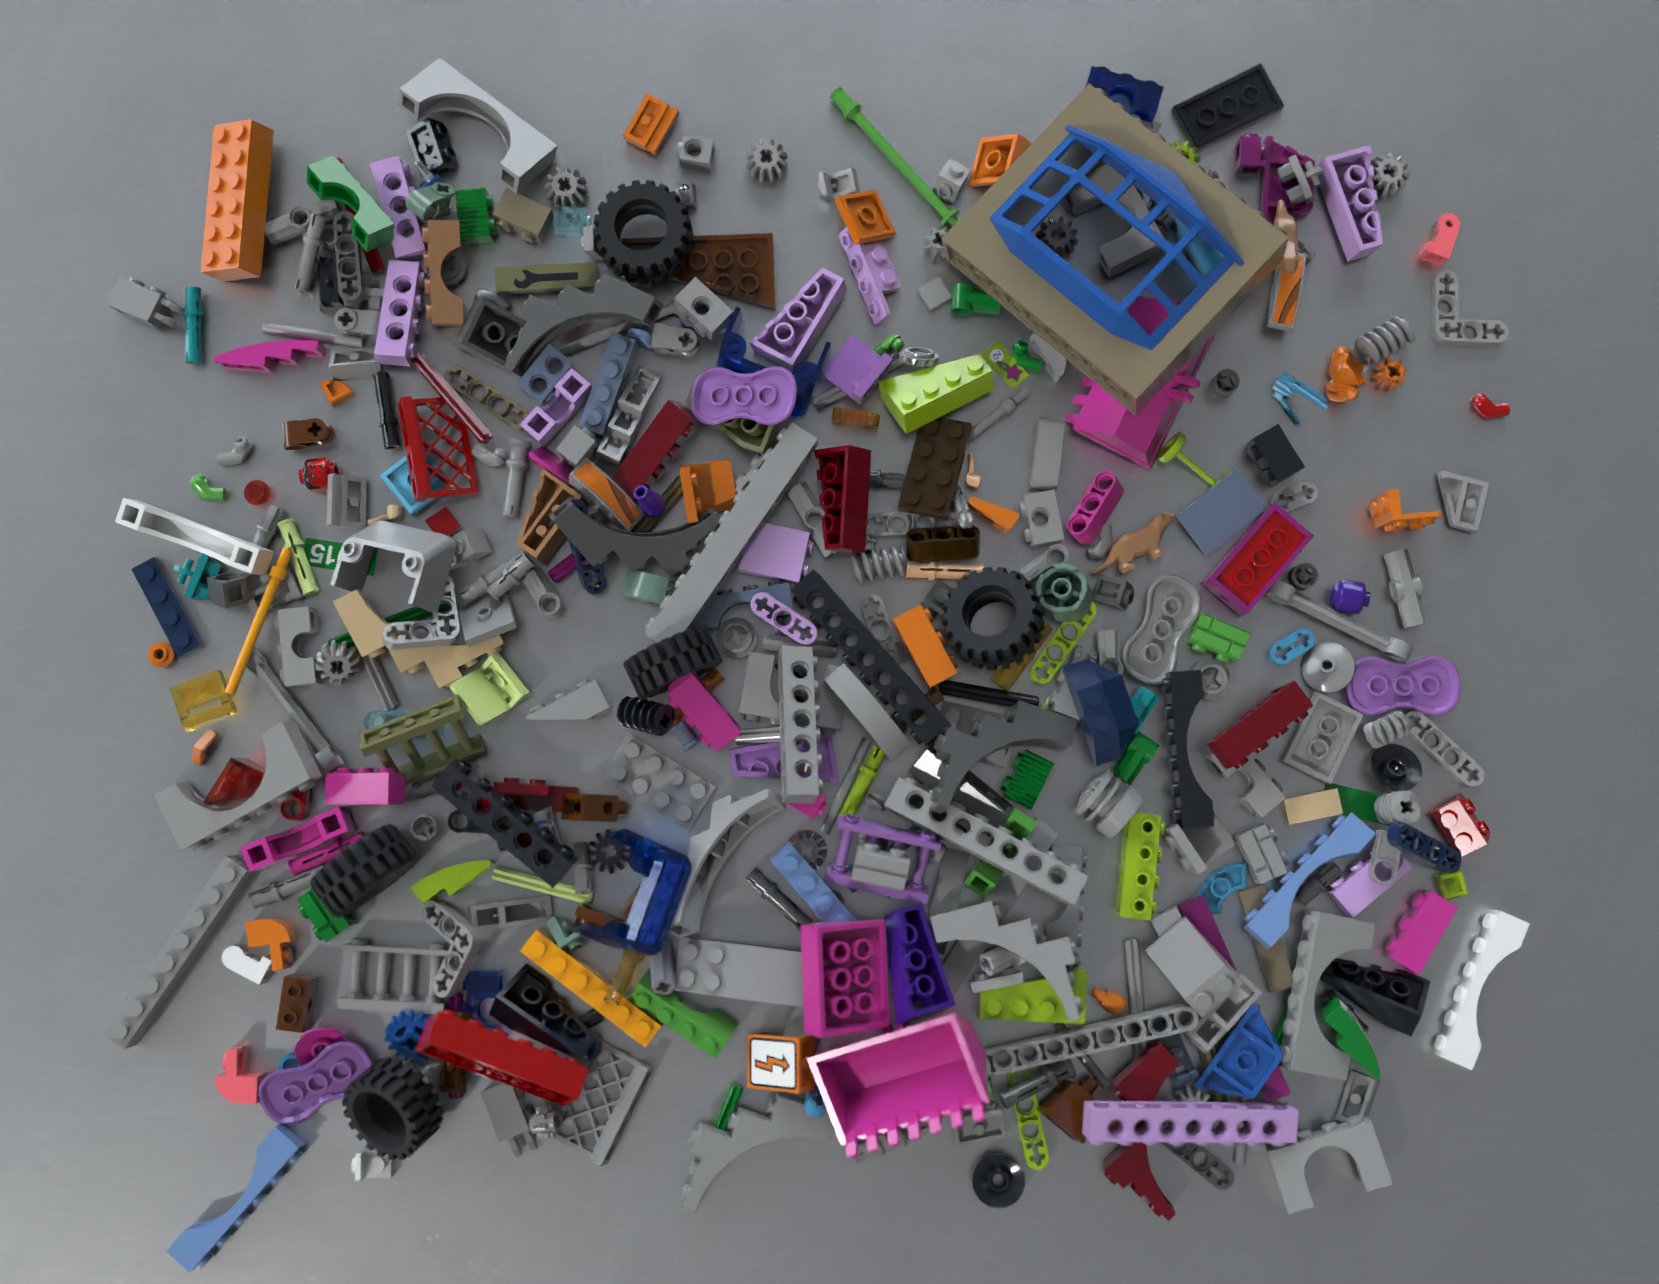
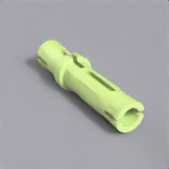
M293 519L280 521L277 525L285 542L283 547L293 551L290 559L303 595L314 594L319 591L303 548L305 543L303 539H300Z

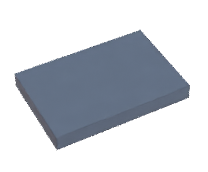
M1235 468L1176 517L1204 555L1210 556L1262 513L1266 507L1239 470Z

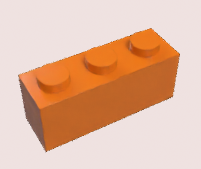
M920 604L895 617L892 623L927 688L930 689L957 674L956 668L959 666L952 653L947 655L943 647L946 645V642L941 632H935L931 623L934 622L931 613L927 608L923 610Z

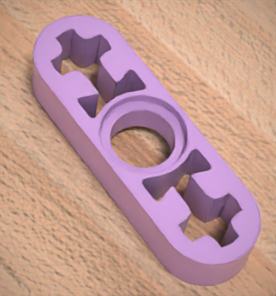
M758 592L752 597L750 603L752 611L798 643L808 645L816 639L817 629L812 622L770 594ZM766 597L768 599L767 605L772 608L775 603L779 605L773 612L771 619L767 617L770 611L762 608L760 611L757 609L758 604L755 602L757 598L762 600ZM787 611L790 613L791 622L788 625L782 626L777 623L776 616L779 612ZM796 618L801 620L797 623L800 627L804 629L807 626L811 627L810 633L812 636L810 638L805 637L801 639L800 631L795 628L793 633L788 631L793 627Z

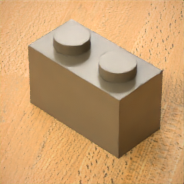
M508 188L505 189L493 212L497 225L507 232L514 230L520 233V237L531 243L535 240L542 244L555 219L552 209L519 193L515 194Z

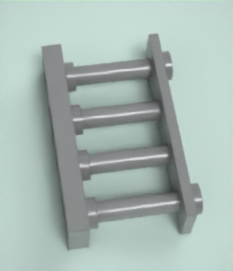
M354 938L351 939V943L342 945V950L353 951L350 991L347 992V995L338 998L337 1009L384 1012L404 1011L405 1013H409L410 1009H413L418 1014L421 1010L424 1011V1014H435L438 1011L447 1010V1001H441L442 998L438 997L433 990V982L442 964V956H446L449 948H446V944L430 943V947L367 944L368 939ZM364 951L379 952L377 987L373 997L363 996V992H361ZM390 953L405 954L403 990L399 998H389V993H387ZM416 954L432 955L429 994L425 1000L415 999L416 995H413Z

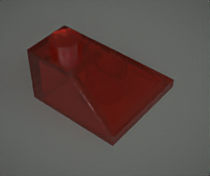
M231 757L203 803L207 806H226L249 800L259 788L264 777L265 768L250 759Z

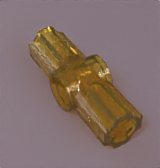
M1045 622L1044 630L1040 631L1042 639L1039 644H1033L1035 651L1028 655L1027 660L1020 664H1017L1015 661L1010 664L1011 668L1004 670L1002 666H999L990 679L1000 688L1009 692L1051 634L1053 628Z

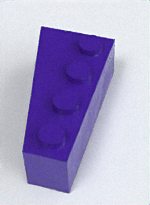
M922 903L899 908L885 916L896 1025L940 1013L955 1006Z

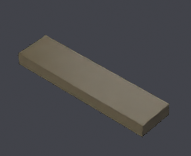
M1264 884L1237 891L1245 917L1254 908L1259 911L1265 904L1262 901L1267 895ZM1252 937L1268 992L1272 993L1292 987V972L1281 937L1267 950Z

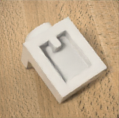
M362 1149L353 1157L351 1171L355 1174V1181H362L364 1178H391L394 1176V1160H389L388 1154L384 1157L377 1155V1149L372 1151L370 1149Z

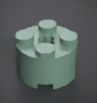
M1066 563L1055 564L1052 569L1039 576L1036 584V593L1041 606L1049 617L1060 622H1072L1080 620L1085 616L1092 602V591L1084 574L1076 566Z

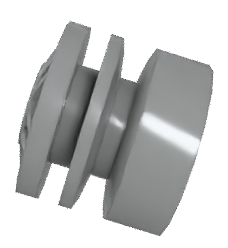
M1106 769L1085 788L1074 811L1081 815L1090 808L1084 819L1089 822L1097 815L1100 816L1096 829L1108 839H1111L1136 812L1143 800V796L1131 786L1126 787L1119 793L1117 790L1122 779L1116 777L1108 784L1113 776V772Z

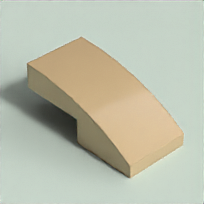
M1338 788L1284 799L1289 825L1343 814Z

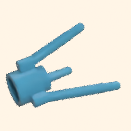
M1284 372L1272 386L1276 391L1273 396L1280 401L1295 424H1299L1300 420L1285 400V395L1289 398L1296 391L1323 410L1327 411L1329 409L1327 405L1322 403V401H1328L1326 396L1298 381L1287 372Z

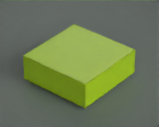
M1459 869L1456 873L1445 872L1434 875L1439 896L1450 900L1469 895L1462 869Z

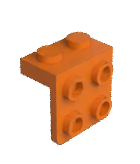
M1399 489L1387 490L1372 498L1370 503V515L1374 517L1375 529L1384 528L1385 532L1399 531L1401 527L1407 526L1410 527V530L1426 528V525L1435 524V520L1442 517V511L1402 514Z

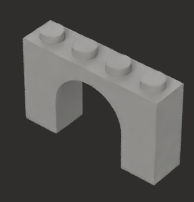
M1108 164L1089 172L1085 176L1108 195L1125 180L1122 175ZM1080 184L1076 185L1065 197L1075 216L1103 203ZM1134 185L1117 200L1119 204L1126 207L1140 220H1143L1152 210L1149 205L1146 206L1144 204L1142 191ZM1153 221L1149 227L1167 240L1164 229L1161 226L1158 227L1155 221ZM1132 226L1124 235L1100 246L1098 258L1109 278L1163 252V250Z
M749 651L739 713L744 715L745 720L759 722L760 717L770 719L769 724L780 726L779 704L774 700L771 693V682L776 659L774 655ZM826 664L824 679L839 668V666ZM823 679L821 694L815 704L819 705V718L816 720V727H820L821 733L835 735L836 730L841 731L845 704L835 695ZM800 720L795 721L796 725H805Z
M1354 1115L1347 1118L1345 1123L1337 1125L1336 1122L1322 1125L1321 1130L1297 1132V1143H1286L1285 1146H1276L1271 1143L1265 1145L1288 1214L1315 1207L1305 1180L1304 1169L1310 1155L1323 1147H1339L1353 1156L1362 1185L1367 1192L1393 1185L1374 1127L1368 1116Z

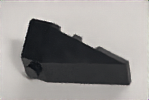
M1335 958L1325 968L1320 977L1322 981L1383 1025L1410 1037L1422 1017L1431 982L1405 970L1396 969L1395 972L1381 970V966L1372 965L1371 968L1358 966L1355 961Z

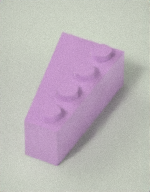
M1371 145L1325 157L1317 166H1321L1324 170V173L1318 177L1321 183L1319 186L1347 261L1369 256L1383 245L1379 212L1376 211L1375 203L1377 192L1374 190L1372 179L1374 168L1370 163Z
M821 268L799 291L800 293L783 307L779 315L774 320L771 319L758 336L755 335L749 343L753 351L797 375L846 293L845 280Z

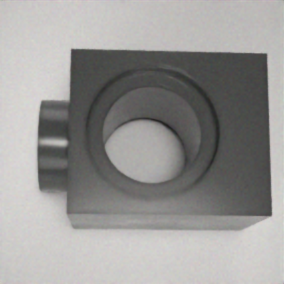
M233 572L207 577L211 603L225 609L249 603L247 580L245 577Z

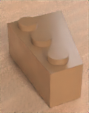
M542 468L537 491H534L532 496L533 502L529 514H526L516 544L539 562L546 565L566 538V535L548 515L557 509L567 498H577L584 502L587 508L589 504L582 495Z

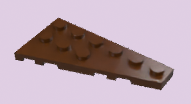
M773 234L694 236L693 243H691V254L688 257L685 256V265L682 268L677 266L675 268L676 274L669 278L668 275L663 276L664 278L689 284L696 277L713 292L775 309ZM664 237L622 238V243L629 249L645 251L656 247Z

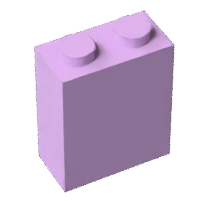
M764 523L742 554L739 572L775 581L783 580L785 583L796 585L807 575L809 565L804 563L806 554L811 555L814 540H810V532Z

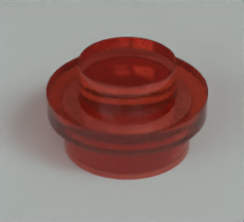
M253 480L246 485L244 497L252 505H263L270 498V488L261 480Z

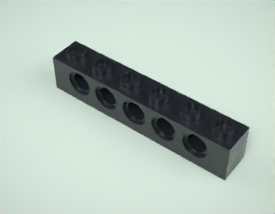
M459 758L450 762L431 787L549 886L554 888L559 884L578 861L574 850L566 844L562 845L559 843L549 829L541 828L535 823V819L530 813L517 808L511 797L504 793L501 794L493 788L494 784L488 778L480 777L475 773L473 766L469 762ZM463 781L467 782L470 785V793H467L463 790ZM483 798L490 801L491 810L483 807ZM503 815H506L511 819V827L506 826L503 823ZM523 832L530 834L532 843H527L523 840ZM543 849H547L552 853V860L544 858Z

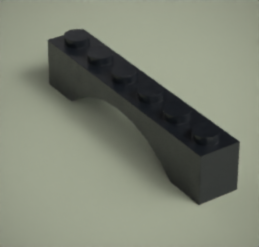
M1201 670L1165 673V678H1162L1163 694H1167V704H1164V716L1166 720L1169 719L1170 730L1166 731L1167 745H1171L1172 756L1168 757L1169 770L1173 771L1174 782L1170 784L1171 796L1175 797L1176 808H1173V821L1181 829L1215 827L1212 799L1197 782L1191 769L1187 752V733L1190 719L1197 704L1203 697Z

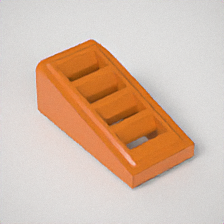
M970 497L967 502L970 510L1005 534L1009 533L1021 515L1018 512L975 497Z

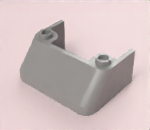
M378 520L343 543L330 585L350 592L362 590L374 547L405 554L402 562L404 574L415 578L408 604L433 613L438 612L456 551V543L453 538L441 533Z

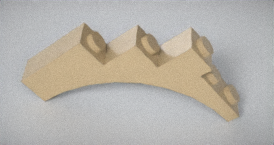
M354 590L334 600L333 604L361 656L370 655L371 659L383 654L385 652V645L382 641L383 629L390 623L370 605L362 591ZM392 632L393 640H398L396 632ZM406 634V640H409L408 634ZM502 634L470 647L464 644L396 650L388 648L400 673L408 671L410 675L422 669V662H425L438 688L446 686L448 690L454 681L464 676L460 666L464 665L465 669L479 663L480 661L477 657L485 653L490 657L492 654L502 651L501 645L506 642Z

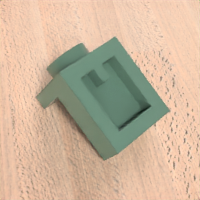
M553 916L546 921L561 949L576 951L585 945L584 941L590 938L589 933L586 931L577 930L574 932L573 926L567 919Z

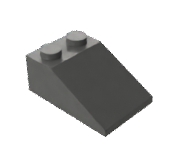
M485 298L475 299L454 345L480 359L507 370L504 368L506 357L513 350L518 340V333L525 326L526 322ZM539 355L533 360V362L531 363V365H532V364L534 363V361L539 357Z

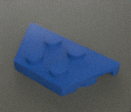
M1253 1003L1248 1008L1195 1084L1197 1089L1203 1090L1204 1088L1219 1091V1093L1235 1094L1240 1097L1254 1099L1284 1057V1053L1256 1004Z

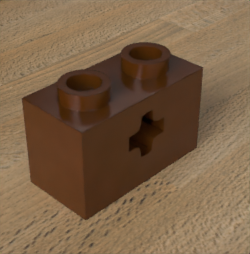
M295 973L284 976L276 1030L303 1033L311 1029L319 982L318 976Z

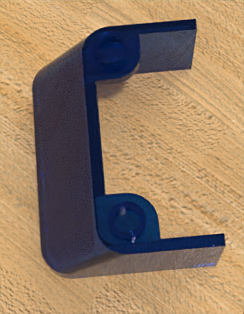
M736 307L722 339L715 367H723L742 374L754 373L767 368L766 366L743 358L747 345L745 339L737 334L743 319L741 308ZM826 341L818 364L802 361L796 364L792 371L797 387L795 405L790 414L793 419L804 417L810 408L812 398L822 378L821 372L826 367L831 355L830 342Z
M624 828L612 832L609 838L632 848L628 859L629 865L633 871L643 875L626 923L613 920L605 923L602 929L586 924L575 926L573 932L608 947L645 956L656 955L663 949L691 872V862L686 855Z

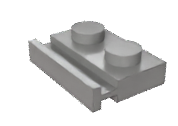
M335 473L328 474L326 525L353 529L366 528L367 478L336 475Z

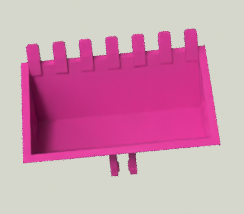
M1139 296L1127 309V312L1148 335H1151L1169 316V312L1157 299L1145 298L1143 296ZM1171 300L1176 307L1181 303ZM1212 335L1137 416L1133 415L1088 376H1085L1082 384L1091 387L1088 396L1081 394L1075 396L1073 403L1082 406L1079 415L1068 413L1064 419L1065 423L1073 425L1072 430L1151 471L1183 402L1192 403L1194 399L1193 395L1188 391L1190 388H1199L1201 384L1195 377L1214 336Z
M953 1013L910 1027L908 1022L897 1024V1031H894L893 1026L889 1023V1027L882 1029L883 1035L807 1058L842 1146L846 1145V1153L850 1159L858 1156L859 1141L866 1140L867 1149L872 1153L879 1150L880 1135L887 1134L888 1144L893 1147L900 1144V1130L908 1128L909 1138L914 1141L921 1138L920 1124L929 1122L930 1131L935 1135L942 1132V1118L946 1116L951 1117V1123L955 1129L963 1126V1112L972 1109L973 1119L976 1123L985 1120L984 1106L991 1104L988 1091L986 1054L969 1019L959 1017L958 1014Z

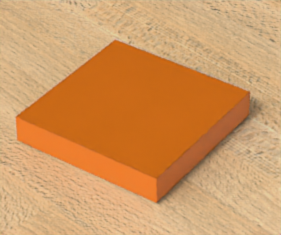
M876 190L841 195L834 200L855 245L889 239L896 235V231Z

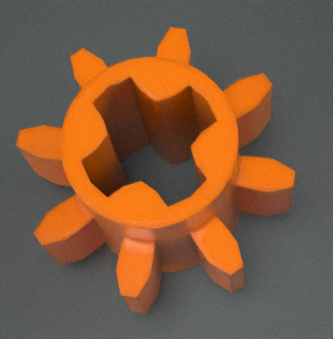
M1388 357L1384 364L1380 362L1375 366L1379 372L1373 378L1377 379L1380 383L1379 388L1388 386L1391 391L1396 388V384L1402 385L1405 382L1402 376L1408 369L1403 368L1401 365L1402 360L1396 362L1392 361L1391 357Z

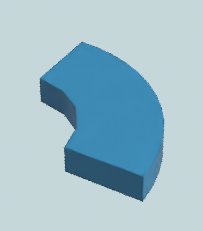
M1247 862L1225 865L1210 874L1202 883L1196 897L1205 896L1212 914H1221L1222 905L1230 894L1236 890L1247 889Z

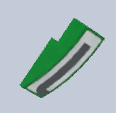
M1335 995L1321 1009L1324 1021L1336 1030L1334 1033L1336 1044L1378 1079L1381 1076L1367 1034L1351 1010Z

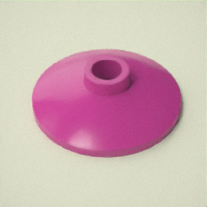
M316 1028L304 1033L296 1042L295 1058L303 1066L314 1060L329 1045L348 1040L341 1032L335 1029Z

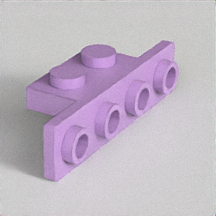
M846 227L839 234L841 244L844 247L850 267L859 285V290L867 305L868 313L874 325H877L891 314L883 294L897 292L902 287L884 242L855 245Z

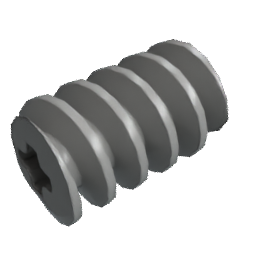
M1393 317L1389 322H1384L1381 327L1377 326L1372 332H1367L1364 337L1360 336L1357 338L1355 347L1365 364H1370L1371 360L1379 363L1381 361L1380 355L1383 358L1389 357V351L1396 353L1398 346L1405 348L1407 342L1411 344L1415 342V335L1405 318Z
M900 544L899 552L893 545L890 546L889 554L885 548H880L879 556H877L874 549H871L868 558L863 552L860 553L858 560L854 553H851L855 577L858 578L861 584H864L865 576H868L870 581L874 582L875 574H878L881 580H884L886 572L889 573L892 579L895 577L896 570L899 571L902 577L905 575L906 563L902 544Z
M1410 791L1385 792L1378 796L1375 801L1374 810L1376 817L1383 824H1411L1421 818L1420 800Z

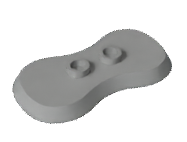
M1165 574L1156 579L1148 591L1144 620L1138 630L1126 642L1122 656L1125 670L1130 676L1141 683L1151 686L1162 685V678H1165V673L1174 672L1176 669L1178 647L1181 638L1186 630L1195 622L1201 610L1200 593L1188 580L1177 575Z

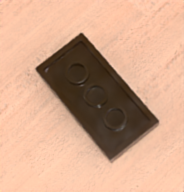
M939 417L918 428L897 507L898 511L948 521L972 429L971 423Z

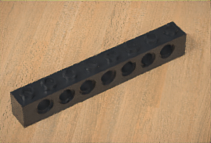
M813 569L791 589L795 595L792 598L793 601L802 610L805 607L812 614L809 619L818 629L823 627L828 632L825 636L835 648L838 645L845 652L842 657L851 667L856 665L862 671L859 674L860 678L868 686L871 684L875 686L878 690L876 696L885 706L889 703L896 710L893 713L894 717L902 725L905 723L909 725L912 729L910 735L919 745L924 743L929 746L936 740L938 734H942L952 726L817 571ZM823 595L825 599L823 606L815 608L813 605L815 597ZM835 614H840V625L831 627L830 618ZM851 633H856L858 642L854 646H848L846 643L847 636ZM868 652H873L875 655L874 663L870 666H865L863 663L864 655ZM885 671H889L892 675V680L888 685L880 683V675ZM900 691H907L909 694V700L904 705H899L896 700L897 694ZM923 710L926 713V720L918 725L914 722L913 716L916 711Z

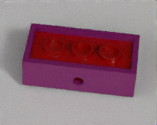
M1274 502L1263 511L1202 584L1239 616H1243L1250 612L1314 535Z

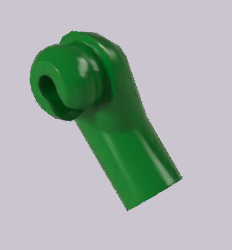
M1017 340L1012 347V354L1017 365L1040 373L1043 360L1031 357L1027 349L1028 343L1025 340Z

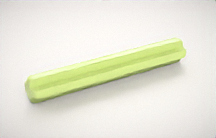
M495 866L492 878L497 881L584 904H591L594 896L593 891L587 895L575 894V886L562 882L552 888L539 876L501 866Z

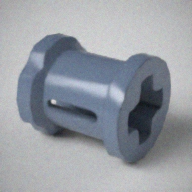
M685 720L670 729L671 734H675L683 746V752L690 750L702 741L700 736H697L693 728Z

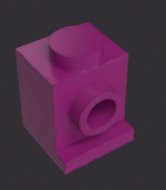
M1245 134L1236 143L1235 174L1260 175L1265 168L1266 161H1263L1265 147L1261 146V137L1257 134Z

